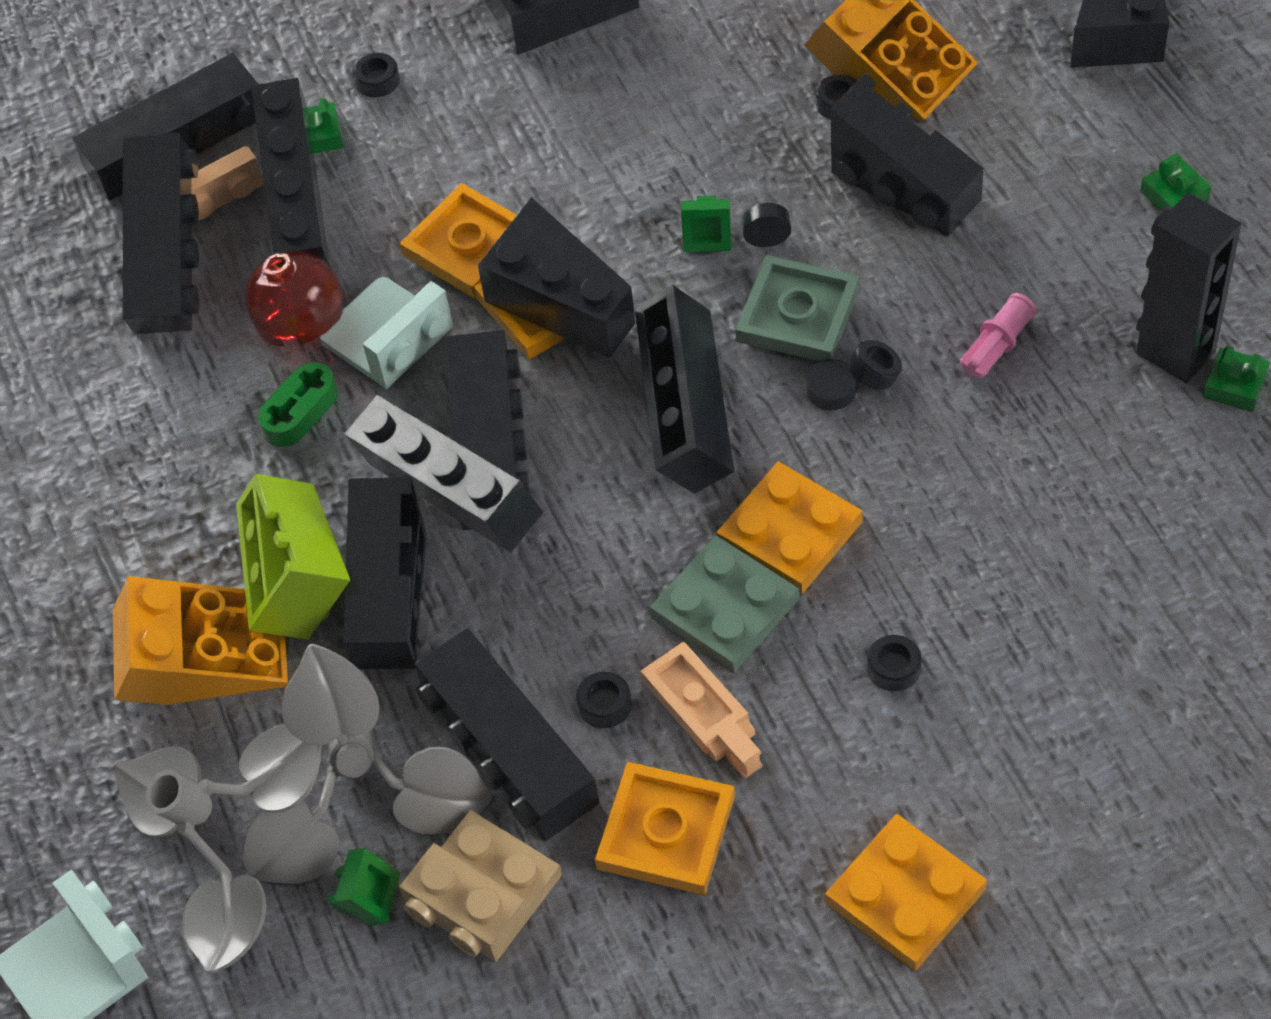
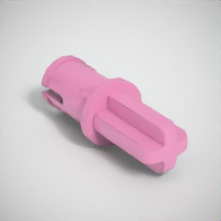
M1012 293L992 320H986L980 326L979 337L960 359V365L965 370L967 376L971 378H984L1003 353L1011 352L1016 346L1015 338L1037 313L1036 306L1032 300L1023 294Z

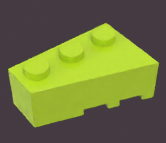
M255 473L236 503L249 631L308 640L321 621L328 618L331 607L350 582V578L314 485L312 483Z

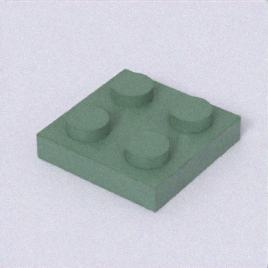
M765 255L735 329L736 342L816 361L833 359L860 289V276Z
M715 535L650 606V614L653 620L735 673L799 601V588Z

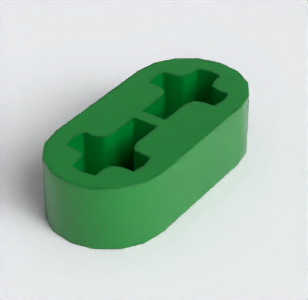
M309 362L299 366L262 405L258 413V420L263 435L270 444L277 447H287L297 443L333 405L337 398L338 389L333 373L328 366L319 362ZM320 383H322L323 387H321L320 389L315 388ZM308 385L311 386V388L308 389V391L306 392L305 387H307ZM289 417L291 418V422H289L288 424L285 422H279L276 426L274 425V421H276L277 419L280 421H286Z

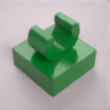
M324 98L319 99L318 106L308 107L314 154L344 148L335 103H328Z
M1175 153L1161 161L1158 170L1142 178L1140 191L1162 211L1165 207L1173 208L1187 192L1205 202L1210 198L1212 186L1194 168L1186 163L1178 153Z
M716 195L697 196V200L681 201L683 252L732 250L730 199L716 200Z
M1220 347L1205 385L1203 398L1253 412L1264 384L1270 361L1262 359L1260 355L1255 353L1253 356L1236 352L1234 347Z
M366 848L348 850L344 865L338 867L334 874L340 879L336 895H329L327 902L342 913L353 914L369 926L387 924L401 873Z

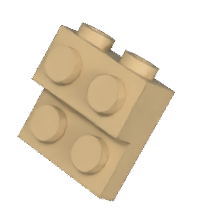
M470 810L442 847L435 843L431 845L399 888L405 901L404 910L416 922L427 928H431L433 924L438 925L450 933L449 939L464 953L476 957L480 952L496 963L560 879L562 871L558 863Z

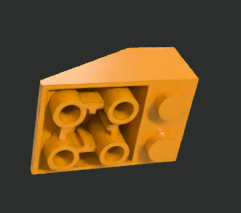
M845 0L821 24L804 45L834 75H847L858 80L864 73L876 82L872 90L893 107L902 102L912 110L909 116L920 122H923L979 63L915 0Z
M132 576L127 577L113 608L114 700L170 705L287 686L285 636L249 631L245 589Z

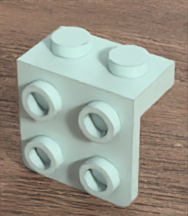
M380 277L321 329L319 337L324 347L385 389H388L454 326L446 291L434 282L430 281L421 291L413 295L389 278Z
M71 869L52 883L67 907L0 954V975L31 1019H93L149 978L135 956L143 947L124 921L114 927L105 915L113 907L94 880L84 887Z

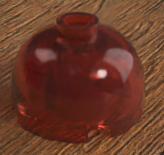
M285 251L270 256L252 272L246 284L245 306L255 330L263 341L274 346H285L282 340L297 338L300 344H304L325 334L337 323L343 313L340 303L342 298L345 300V292L339 279L323 259L306 251Z

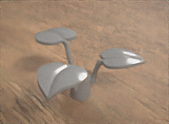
M309 644L297 670L285 689L282 698V717L290 733L302 742L316 746L328 744L331 765L326 769V780L318 805L313 812L302 801L294 808L284 812L271 813L262 809L258 813L248 830L244 844L243 857L245 869L248 875L255 877L259 881L283 884L309 882L326 873L337 857L339 841L335 828L328 822L320 819L327 811L336 779L339 776L356 778L367 773L371 767L376 768L392 788L400 790L392 805L393 814L397 821L414 832L430 835L454 831L470 810L480 815L492 800V789L485 783L474 764L466 756L453 749L440 746L429 747L412 755L404 765L403 779L396 777L384 763L383 756L373 751L370 730L375 726L378 719L379 700L372 683L355 665L341 655L322 646Z
M285 723L261 733L246 747L239 760V770L247 782L240 785L214 783L206 778L201 780V768L197 758L193 753L181 747L161 748L144 756L114 764L122 803L136 828L151 837L168 836L177 830L179 834L188 838L219 874L220 882H205L194 891L186 903L183 913L185 940L190 950L201 961L204 970L208 973H217L226 969L243 957L251 948L265 921L266 897L259 880L255 877L242 875L232 880L229 868L194 830V826L203 823L209 817L212 810L210 795L213 793L246 796L253 792L256 805L271 813L290 810L308 796L318 776L322 745L316 746L302 742L290 733Z

